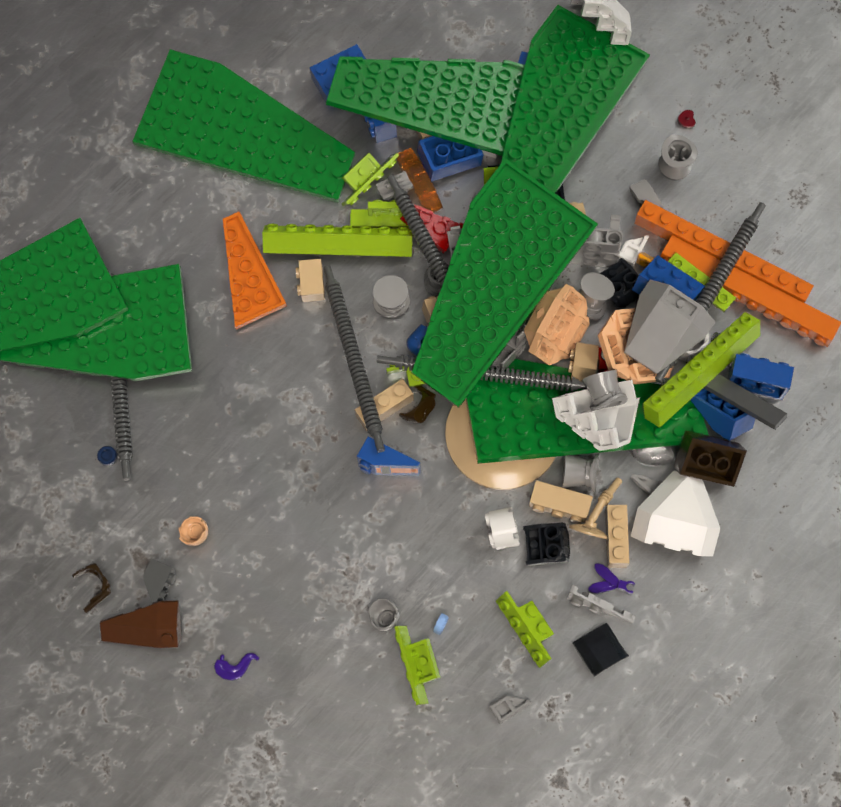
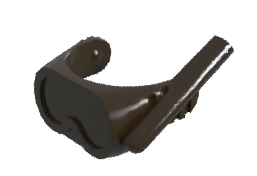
M415 386L413 388L422 395L420 403L412 411L400 413L399 416L406 421L423 423L435 407L434 399L436 394L422 386Z
M96 563L90 564L72 575L73 578H76L82 574H94L102 582V592L90 600V604L83 609L85 613H88L111 594V586Z

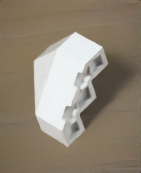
M571 0V4L582 5V17H598L596 31H612L610 44H629L632 33L630 15L617 0Z
M633 380L618 382L619 390H621V393L626 394L628 398L625 404L591 411L590 406L593 405V399L588 389L567 393L552 398L556 418L572 427L571 430L594 444L593 447L597 450L602 451L619 448L630 443L640 397L636 398Z
M674 470L637 508L631 537L648 544H653V542L664 545V548L677 551H691L693 555L713 556L720 526L703 480L680 475L678 471Z

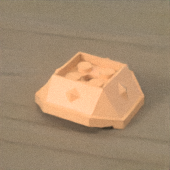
M565 284L562 288L548 291L536 306L524 328L530 347L528 352L547 365L570 358L571 349L575 350L576 342L580 343L590 325L589 317L587 316L586 298L572 286Z
M636 308L615 310L598 334L608 371L617 369V378L625 379L626 381L633 380V384L657 382L655 379L657 374L624 353ZM673 367L668 370L662 381L670 378Z

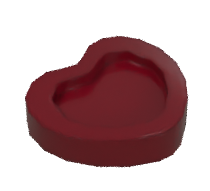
M692 110L683 111L678 117V124L684 128H693L696 124L693 118L694 112Z

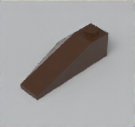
M179 600L157 601L147 607H140L135 609V611L100 621L101 641L154 648L178 647L182 638Z

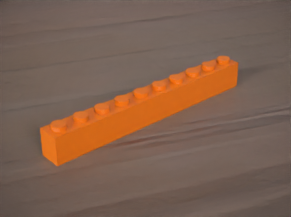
M647 200L644 201L636 215L634 224L667 241L673 235L720 260L730 246V242ZM746 250L743 251L735 264V267L804 303L814 285Z
M673 235L660 256L669 261L675 253H678L709 278H711L720 262V259ZM736 267L733 268L723 285L725 290L736 297L735 302L745 304L750 310H757L766 318L780 322L783 327L797 331L800 336L811 338L820 346L828 347L841 325V321Z

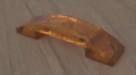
M409 148L398 153L399 156L396 160L401 170L406 171L409 180L413 184V189L421 207L431 210L433 213L443 209L438 194L414 151Z

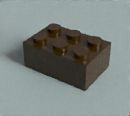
M686 430L673 467L680 475L734 487L747 450L737 442Z

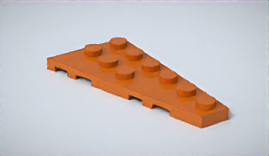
M240 212L223 218L236 330L287 306Z

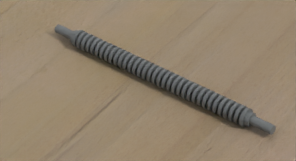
M393 174L389 175L387 179L394 191V200L442 287L448 267L445 265L446 263L427 228H425L426 226L423 224L407 191L400 188Z
M760 202L752 216L744 220L716 270H714L704 290H702L699 298L696 300L707 312L758 228V219L766 207L764 203ZM680 357L656 375L655 379L657 382H662L668 370L676 366Z
M326 265L324 266L327 279L325 288L367 432L373 437L377 452L381 453L385 451L381 438L383 428L340 283L334 279L331 266Z
M111 377L117 458L122 464L123 480H130L129 462L133 454L131 453L132 444L131 431L129 429L127 384L125 378Z
M402 354L396 358L377 355V363L395 365L399 370H402L404 366L405 371L408 370V367H410L409 371H412L416 361L414 356H411L410 360L409 355H406V359H404ZM492 366L491 370L488 369L483 376L485 381H488V377H490L491 382L495 378V382H498V379H500V383H503V379H505V383L508 384V380H510V384H513L514 380L515 385H518V381H520V385L523 386V382H525V386H528L529 382L530 387H533V383H535V387H538V384H540V388H543L545 384L546 389L550 385V389H553L555 386V390H558L560 386L561 391H563L564 387L565 391H568L570 388V392L578 391V389H587L585 384L579 381V379H575L574 376H572V380H570V376H567V379H565V375H562L560 379L558 374L556 378L555 374H552L550 377V373H547L545 377V373H542L540 376V372H537L535 376V371H532L531 375H529L530 371L524 374L525 370H522L520 374L519 369H517L516 373H514L515 369L509 372L510 368H507L506 372H504L503 367L499 371V367L494 370V366Z

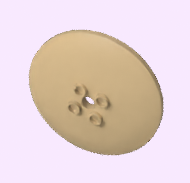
M466 399L459 408L453 404L449 412L445 430L449 455L462 474L481 486L497 490H511L526 486L540 478L550 468L556 458L546 457L477 464Z

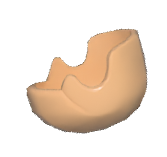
M191 516L185 519L178 528L180 533L179 540L188 546H198L204 543L209 531L206 521L198 516Z

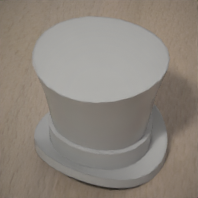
M681 135L667 137L663 142L658 162L660 171L666 177L674 180L687 177L698 155L696 146L688 138Z
M594 272L587 273L582 277L581 288L578 291L586 298L587 316L589 319L599 320L604 316L607 309L606 301L615 292L612 282L607 277Z
M387 275L377 280L374 284L373 306L378 314L384 317H397L408 310L410 306L408 286L402 278L395 275Z
M617 369L590 375L582 380L593 399V405L590 406L591 411L625 404L628 400L626 394L621 393V390H619Z
M595 454L593 458L588 459L574 455L565 456L562 488L586 486L591 487L592 491L596 493V470L599 454Z

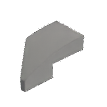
M646 179L630 186V192L639 203L643 205L644 201L647 200L663 208L657 194Z

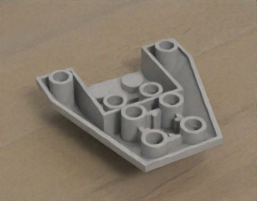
M650 279L639 295L624 353L655 374H658L702 341L715 321L702 305L673 286Z

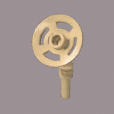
M617 477L609 488L602 492L585 524H572L569 528L607 539L608 536L596 528L597 523L595 522L604 506H607L612 500L613 494L622 484V480Z

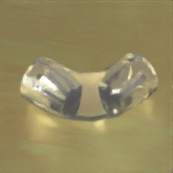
M670 446L629 450L633 458L644 465L654 467L674 462V455Z

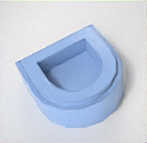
M443 613L440 615L433 629L434 633L442 634L449 620L447 615Z

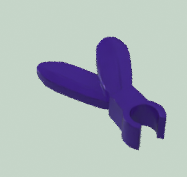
M599 563L594 565L596 572L605 581L592 584L588 588L589 592L597 594L619 589L627 594H633V590L629 591L626 588L629 584L635 586L633 581L619 580L606 566Z

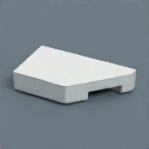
M644 235L634 240H627L619 253V259L623 258L630 265L634 266L639 253L642 252L649 239V235Z

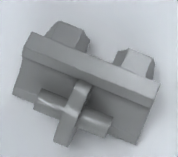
M406 171L394 176L400 188L408 192L414 188ZM388 179L376 184V188L384 202L394 197V191Z

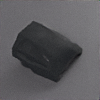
M620 258L617 263L600 273L607 277L614 286L615 292L610 300L615 307H626L639 298V294L632 290L639 275L625 259Z
M565 523L523 526L526 534L527 566L569 562L571 554L570 540Z
M607 623L572 643L593 677L620 660L629 657Z

